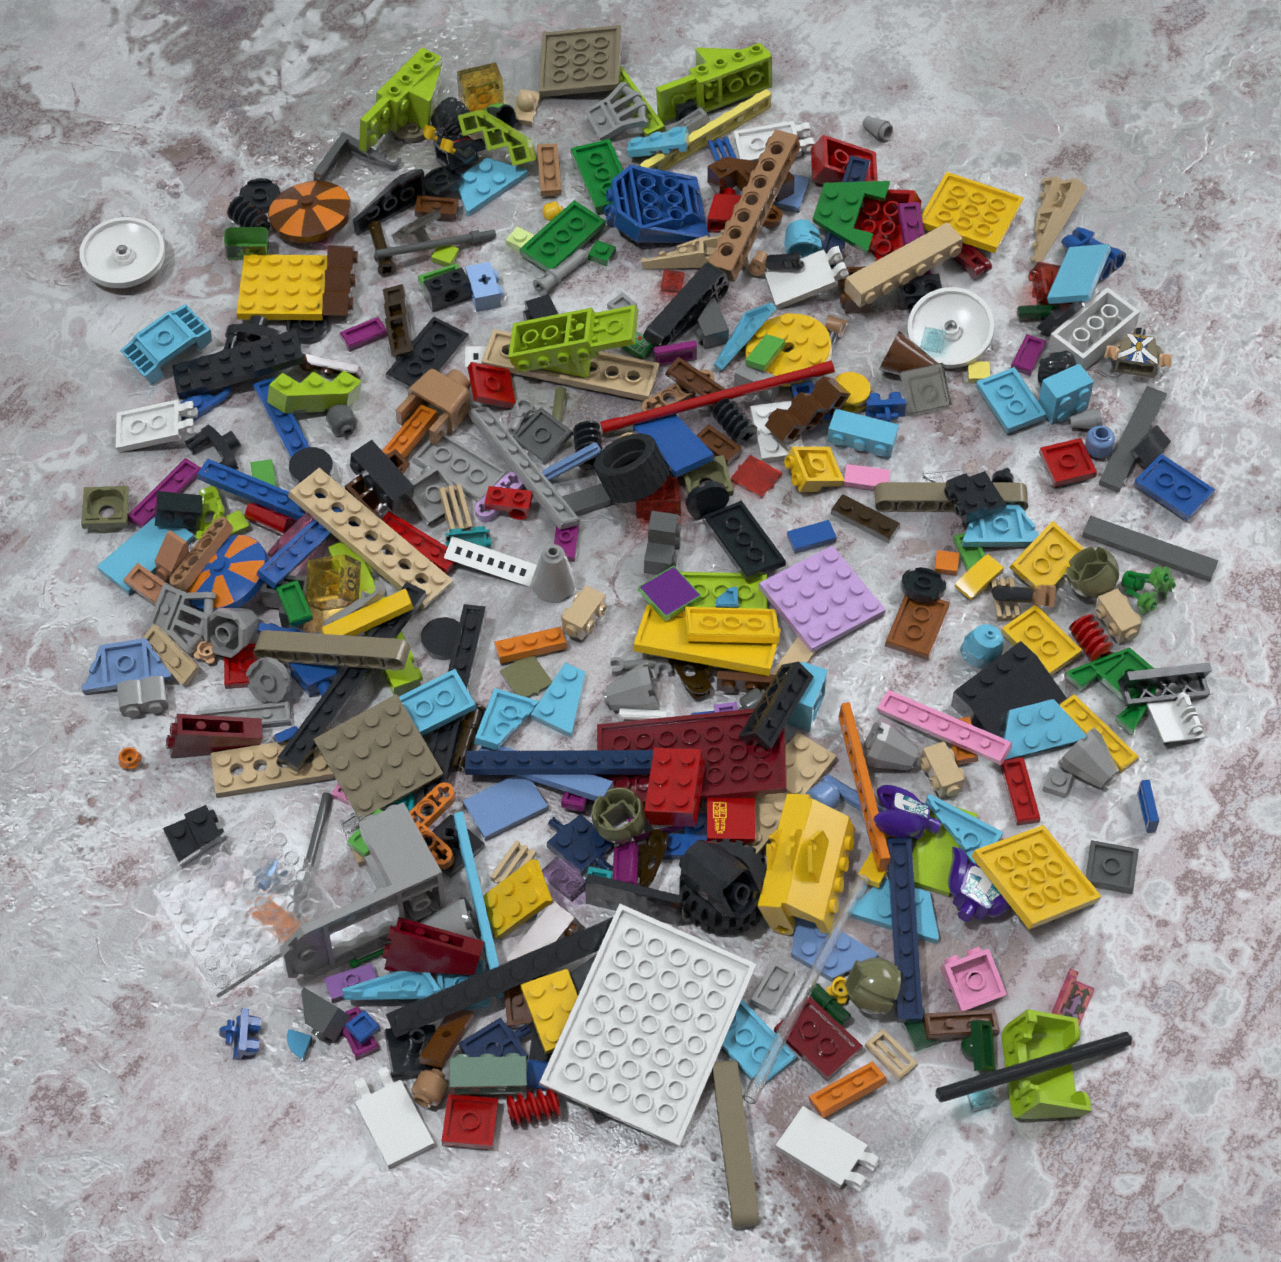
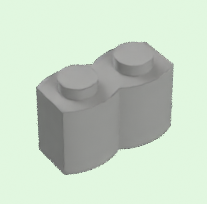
M151 676L141 680H127L117 684L119 709L122 716L133 718L144 712L157 714L168 709L166 683L163 676Z

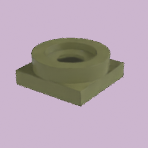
M724 455L714 457L715 460L683 474L687 496L704 478H710L713 481L724 484L729 496L734 495Z
M129 486L84 487L82 529H92L99 533H112L121 528L128 527V514L130 513ZM105 506H111L115 510L112 516L106 518L100 516L99 511Z

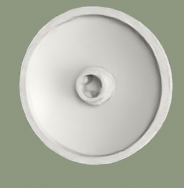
M119 217L100 223L85 236L80 247V260L84 272L94 282L110 288H128L147 281L158 272L165 259V245L158 229L145 220L133 217Z
M941 288L926 294L915 304L908 319L909 339L937 361L941 368H960L977 361L988 350L994 335V319L986 302L977 294L962 288Z

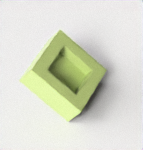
M517 226L507 237L506 246L520 252L519 249L534 234Z

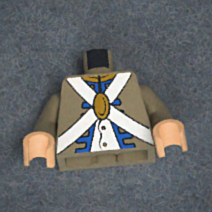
M1144 328L1134 329L1133 334L1126 333L1123 340H1118L1113 346H1107L1104 358L1109 357L1116 361L1114 372L1155 378L1157 366H1172V355L1164 354L1160 346L1156 345V339L1152 336H1146Z

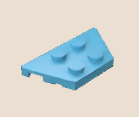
M485 158L461 174L463 181L458 191L460 192V198L464 204L466 215L468 217L528 177V170Z
M1006 505L1005 510L970 522L961 545L962 547H1028L1039 534L1035 530L1036 525L1026 516L1025 511L1020 505Z
M1054 699L1012 709L1007 712L1006 730L1003 735V739L1012 742V748L1005 760L1076 743L1080 739H1084L1086 735Z
M885 878L880 888H871L849 908L847 916L892 930L889 879ZM915 888L918 939L937 944L939 934L930 892Z

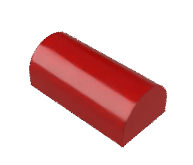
M256 503L247 504L245 510V519L284 536L290 533L295 523V519Z

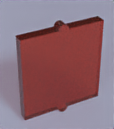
M749 455L742 465H738V470L730 479L732 483L763 499L770 489H774V484L782 476V472Z

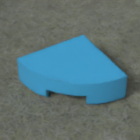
M737 587L728 588L726 592L721 594L716 600L715 608H738Z
M288 1029L287 1043L289 1049L297 1059L304 1061L313 1040L312 1036Z

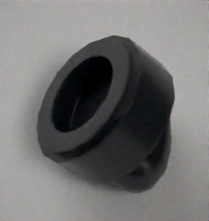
M1010 468L996 471L992 475V482L1014 483V477L1011 474Z

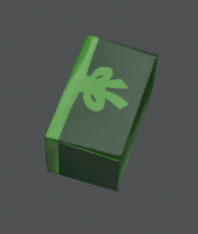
M264 227L227 228L224 234L227 259L243 260L244 255H268V230Z

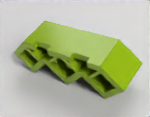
M482 109L458 115L463 136L483 131L487 150L490 151L507 146L512 166L537 160L532 139Z
M346 371L341 372L332 382L312 372L301 383L281 373L269 384L267 402L283 413H294V410L325 412V409H330L337 404L350 407L359 399L361 381Z

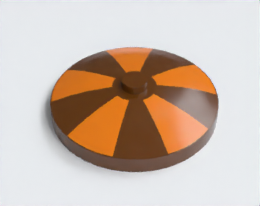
M309 181L294 185L281 192L271 203L268 217L272 230L280 238L295 243H311L326 239L339 232L351 217L352 205L348 193L342 187L326 181Z

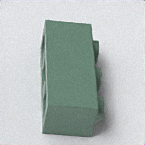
M517 1053L506 1054L505 1057H495L494 1054H482L480 1057L458 1054L449 1060L450 1095L526 1093V1056H520Z

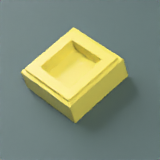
M975 361L967 365L968 383H976L990 376V362Z

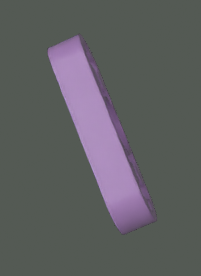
M509 472L495 487L523 490L524 484L514 472ZM486 495L475 505V516L480 522H490L501 512L490 509L489 512H486L487 509L484 507Z

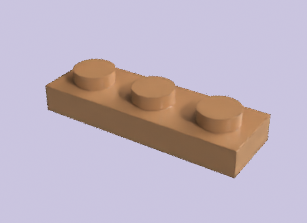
M557 143L537 144L541 196L561 195Z

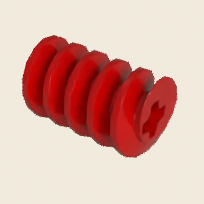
M1093 614L1082 616L1069 626L1072 636L1080 644V648L1085 652L1090 662L1113 654L1110 650L1114 646L1112 642H1107L1109 637L1103 635V628H1098V621H1093L1095 618Z
M538 1089L536 1097H534L531 1091H528L526 1099H524L521 1093H518L516 1101L513 1100L511 1095L507 1096L506 1104L511 1127L513 1120L516 1121L518 1126H521L523 1118L526 1119L528 1124H531L533 1116L536 1117L538 1122H541L542 1114H545L548 1120H551L552 1112L554 1111L558 1118H561L558 1095L551 1089H547L546 1095H544L541 1089Z

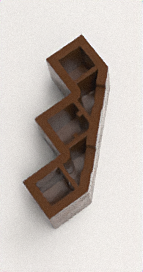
M723 157L708 165L707 183L718 194H723L726 188L737 187L742 192L743 188L747 187L750 181V174L752 170L756 169L758 161ZM790 171L775 199L777 203L794 194L795 176Z
M329 245L327 247L323 315H349L351 310H354V297H352L353 287H356V274H354L355 264H358L359 254L358 251H355V246Z
M823 376L815 383L811 394L802 392L797 394L792 399L788 410L779 408L774 410L769 415L765 427L780 441L794 443L800 439L799 434L804 430L810 432L823 423L822 418L827 414L833 416L835 409L840 410L851 393L834 378Z

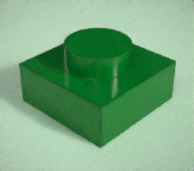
M596 240L588 253V260L608 266L616 252V246Z

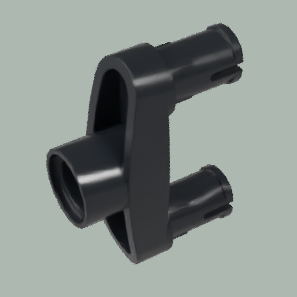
M253 315L250 317L249 324H231L227 327L223 350L237 347L239 341L250 343L281 334V332L269 328V321L265 317Z
M206 425L200 429L198 434L184 441L191 453L207 443L212 444L222 457L220 464L235 470L239 469L232 453L242 446L232 431L221 436L212 426Z

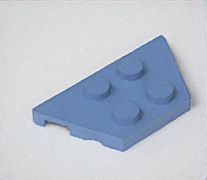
M146 638L104 644L98 648L96 659L89 669V677L86 683L82 685V691L84 694L113 690L117 689V684L120 682L141 680L151 676H163L165 681H170L172 676Z
M796 917L791 957L830 982H833L836 977H843V975L850 973L856 960L862 961L869 958H878V953L833 925L830 934L822 933L815 923Z

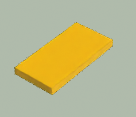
M685 607L687 641L779 644L780 634L776 609Z

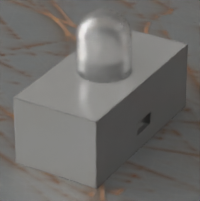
M743 361L735 371L734 386L774 377L775 375L746 366L745 361ZM780 386L745 395L743 398L750 401L756 396L772 403L780 392Z

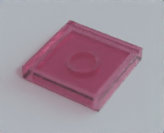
M305 513L275 542L268 551V556L272 558L311 522L313 517L309 513Z

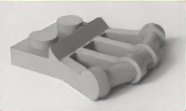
M621 82L607 98L584 110L601 141L610 139L619 133L622 135L626 129L635 127L646 128L649 125V120L646 118L647 105L641 100V94L629 88V85L625 82ZM621 95H627V96H625L624 98H622V99H620V100L617 101V99H618ZM630 104H634V105L630 106L629 108L623 110L622 112L616 114V112H618L619 110L625 108L626 106H628V105H630ZM638 113V118L626 120Z
M163 584L147 626L151 628L153 624L158 625L185 652L193 655L196 651L195 647L204 638L203 621L213 613V600L216 599V593H187L170 585ZM204 599V612L188 606L189 600ZM185 612L201 618L198 627L182 621ZM179 626L195 633L188 642L179 634Z

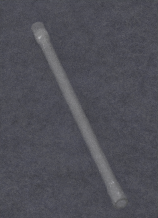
M858 874L851 885L844 904L756 1074L751 1078L742 1096L746 1102L756 1104L765 1087V1082L845 926L870 883L868 877Z

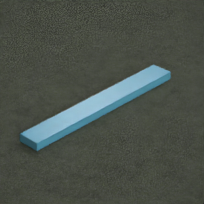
M462 811L454 813V825L457 829V838L481 940L484 941L483 949L488 970L499 966ZM504 992L494 995L496 999L505 997Z

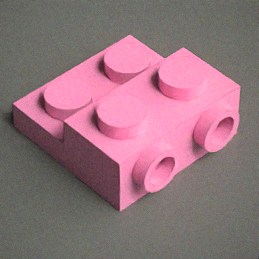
M980 946L966 951L967 956L959 959L958 955L944 959L945 965L940 966L948 990L951 989L959 1011H965L1007 995L989 948L981 951Z

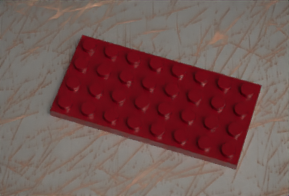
M755 708L597 724V750L701 749L706 764L700 801H706L707 798H737L788 793L785 727L772 749L765 750L755 739L742 741L738 737ZM650 774L597 775L598 777L613 781V788H625L633 791L645 805Z

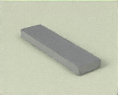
M289 701L196 711V715L262 718V729L292 725Z

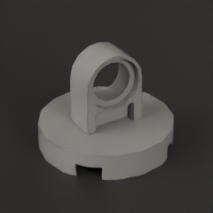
M260 658L251 664L246 672V677L249 676L250 682L248 688L254 697L261 702L266 703L270 701L277 703L287 696L291 689V671L289 667L274 658Z

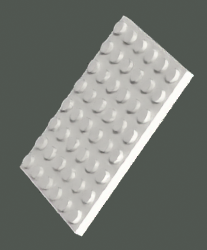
M619 904L539 1085L679 1147L756 964Z

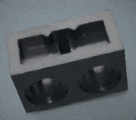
M939 274L917 276L907 284L897 287L896 296L899 310H912L915 304L926 294L941 289L942 285Z

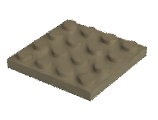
M621 25L543 32L539 78L540 97L614 90L620 84Z
M397 694L314 738V743L359 821L372 815L378 808L382 810L443 776L441 768Z

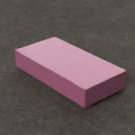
M846 464L843 486L874 490L875 485L889 482L890 470Z

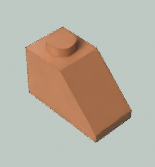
M171 530L167 532L155 558L157 575L162 580H168L169 582L172 574L189 554L187 541Z

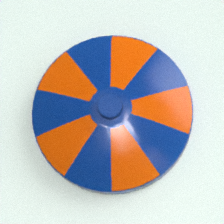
M230 535L185 592L216 593V599L213 600V612L219 608H239L255 596L264 584V581L257 576V571L269 560L268 554L256 539L247 535ZM204 599L189 600L197 610L204 612Z

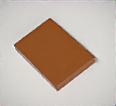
M905 595L886 639L885 647L929 660L950 608V602L940 599L935 602L924 603L915 601Z

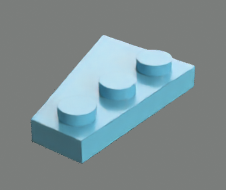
M565 662L531 713V719L572 738L585 681V671Z
M494 688L474 744L498 750L531 715L539 701Z

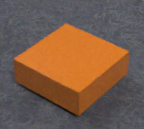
M937 550L934 571L939 574L957 576L959 553Z

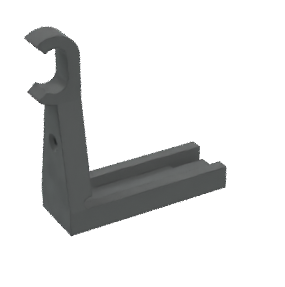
M342 132L315 169L314 181H326L347 152L351 156L378 164L392 171L401 167V157L397 158L396 162H391L386 159V150L380 153L370 148L367 152L359 149V140Z

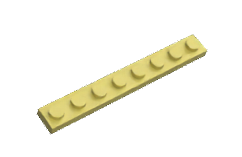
M765 89L747 101L740 103L732 110L723 113L717 119L708 122L697 131H693L688 137L687 151L680 152L679 148L671 149V152L666 154L660 151L650 159L644 160L640 166L663 171L668 170L708 146L709 140H712V142L716 141V139L723 137L771 108L772 93Z

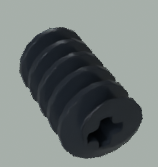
M240 195L233 199L227 209L228 218L236 225H239V227H264L268 231L271 227L267 215L262 214V211L257 209L255 205H251V202L246 200L244 196Z
M724 398L713 407L711 415L721 425V428L726 431V434L731 437L732 441L737 444H743L756 434L758 427L752 425V420L747 419L748 416L746 413H742L743 410L737 407L738 404L735 401L730 402L728 398Z
M591 420L583 421L574 426L573 440L575 443V453L592 443H597L602 451L601 432L598 422ZM596 457L578 467L586 470L595 469Z

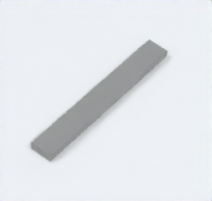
M487 405L469 409L467 415L528 491H532L533 497L557 527L561 530L577 526L580 521L578 516Z

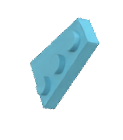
M677 126L667 132H654L648 137H635L631 139L627 145L629 158L652 155L659 150L663 154L670 153L671 149L679 148L680 152L687 151L689 137L687 126L682 128Z

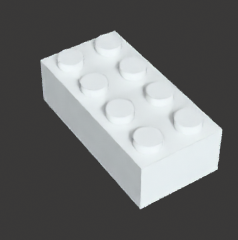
M1107 287L1051 333L1048 351L1054 353L1067 350L1073 354L1076 365L1080 364L1086 370L1105 354L1107 346H1113L1118 340H1122L1126 333H1130L1136 328L1140 311Z

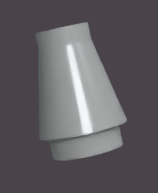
M866 116L863 120L862 126L879 140H887L893 133V126L889 121Z
M1093 408L1070 416L1071 429H1091L1095 426H1103L1100 409L1095 410Z

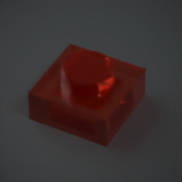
M664 270L661 291L678 293L683 288L685 272Z

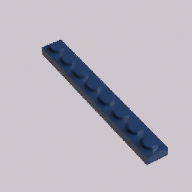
M654 750L466 751L465 775L650 774Z
M887 838L886 843L890 854L888 877L894 965L898 966L897 970L901 972L900 990L896 999L897 1023L923 1022L911 838Z

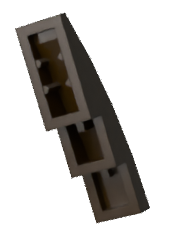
M403 284L383 289L386 314L385 323L391 356L394 358L413 353L411 323L405 287Z

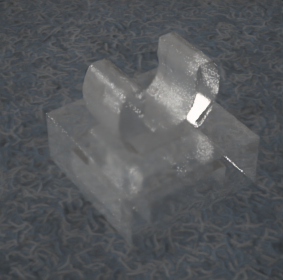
M361 812L357 814L351 813V818L345 822L343 819L340 820L346 840L360 828L359 822L365 818Z

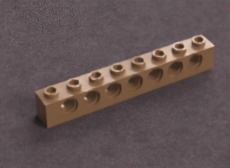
M775 129L772 136L767 139L766 148L759 155L756 169L752 170L750 181L747 187L743 188L739 203L735 204L733 215L726 222L725 231L722 237L718 238L714 253L709 256L708 262L725 272L729 281L735 282L801 148L798 135Z

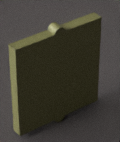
M535 656L523 658L519 661L515 660L513 664L500 670L501 675L514 694L527 698L533 695L538 696L539 692L549 688L552 680Z

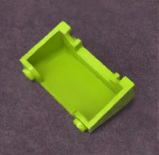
M1030 1009L1025 1010L1010 1021L1002 1031L1001 1039L1005 1067L1073 1047L1081 1036L1078 1018ZM1072 1063L1007 1083L1010 1109L1015 1118L1082 1117L1091 1112V1100L1088 1094L1084 1091L1076 1092Z

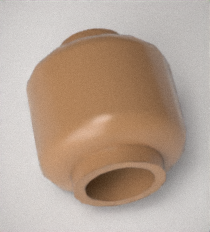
M438 1069L421 1071L411 1088L413 1100L425 1108L438 1106L449 1088L448 1082L444 1079L445 1074Z

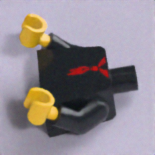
M425 125L423 130L425 138L433 140L436 160L450 171L478 161L477 152L486 149L482 138L473 140L467 135L463 136V134L444 138L440 134L434 135L436 128L430 125Z

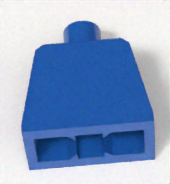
M288 663L291 675L309 697L320 694L322 697L338 675L336 666Z

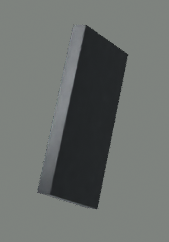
M433 316L412 341L413 353L400 356L385 373L386 379L409 389L428 370L435 369L441 373L469 340V334Z
M742 500L703 516V523L746 582L786 566V560Z
M587 874L585 881L586 904L614 911L617 910L619 904H622L660 922L680 926L683 896L594 874Z

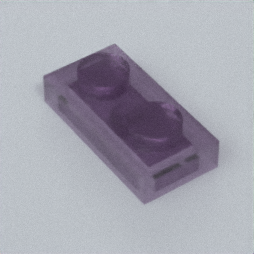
M557 856L542 869L545 880L571 902L586 890V880Z

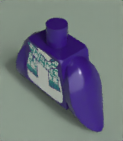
M882 785L877 789L878 798L887 808L886 811L875 815L873 819L879 830L893 837H914L917 839L922 837L924 830L933 834L938 833L941 821L929 817L930 806L921 802L913 793L893 785Z
M952 847L948 887L950 893L954 896L953 904L960 908L957 914L958 917L964 922H970L972 917L978 920H983L986 916L991 918L999 917L1012 907L979 866L971 861L967 866L968 861L965 851L961 848Z

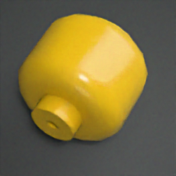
M556 201L547 203L542 208L543 216L547 221H551L564 208Z

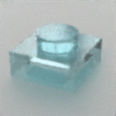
M925 327L920 348L941 354L946 331Z
M993 1088L967 1095L973 1113L996 1107L998 1104Z

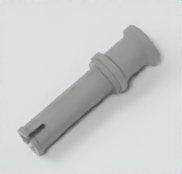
M579 249L556 268L548 269L544 276L533 281L534 289L542 296L547 295L552 287L561 284L562 279L567 274L588 260L587 253L583 249Z

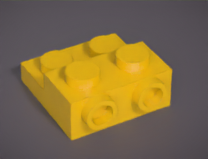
M792 447L784 459L785 468L790 469L792 473V485L797 486L799 492H819L821 487L842 486L844 482L830 447Z

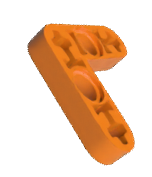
M445 782L435 786L409 812L423 839L426 837L433 839L432 844L428 848L440 869L451 867L455 860L450 847L429 829L456 800L454 788L451 784ZM442 792H448L449 796L447 798L444 796L441 797L440 794ZM435 799L436 802H439L440 806L437 807L433 800ZM427 806L434 808L430 816H423L421 814L423 808ZM418 816L422 823H420L419 820H416L415 817ZM436 849H438V851L442 855H446L447 859H439L437 853L435 852Z

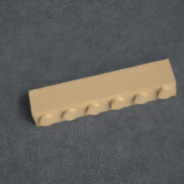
M947 222L846 277L845 292L859 307L871 304L880 296L889 294L900 285H905L911 279L923 275L929 269L940 266L949 258L956 257L961 252L963 238Z

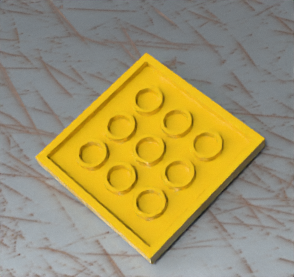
M946 171L921 215L923 229L932 231L948 222L963 238V243L996 254L1023 204L1024 197Z
M244 255L236 311L237 320H250V317L253 315L263 316L267 320H323V293L325 292L327 255Z
M1044 825L976 849L971 855L1028 929L1035 928L1095 904L1102 897Z

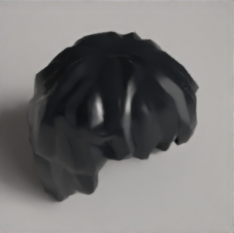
M448 97L434 109L431 116L432 127L436 128V132L443 137L460 135L462 130L458 115L469 113L470 111L461 100Z
M1064 350L1063 352L1051 353L1047 358H1042L1039 361L1038 383H1042L1043 379L1075 366L1076 362L1073 354Z

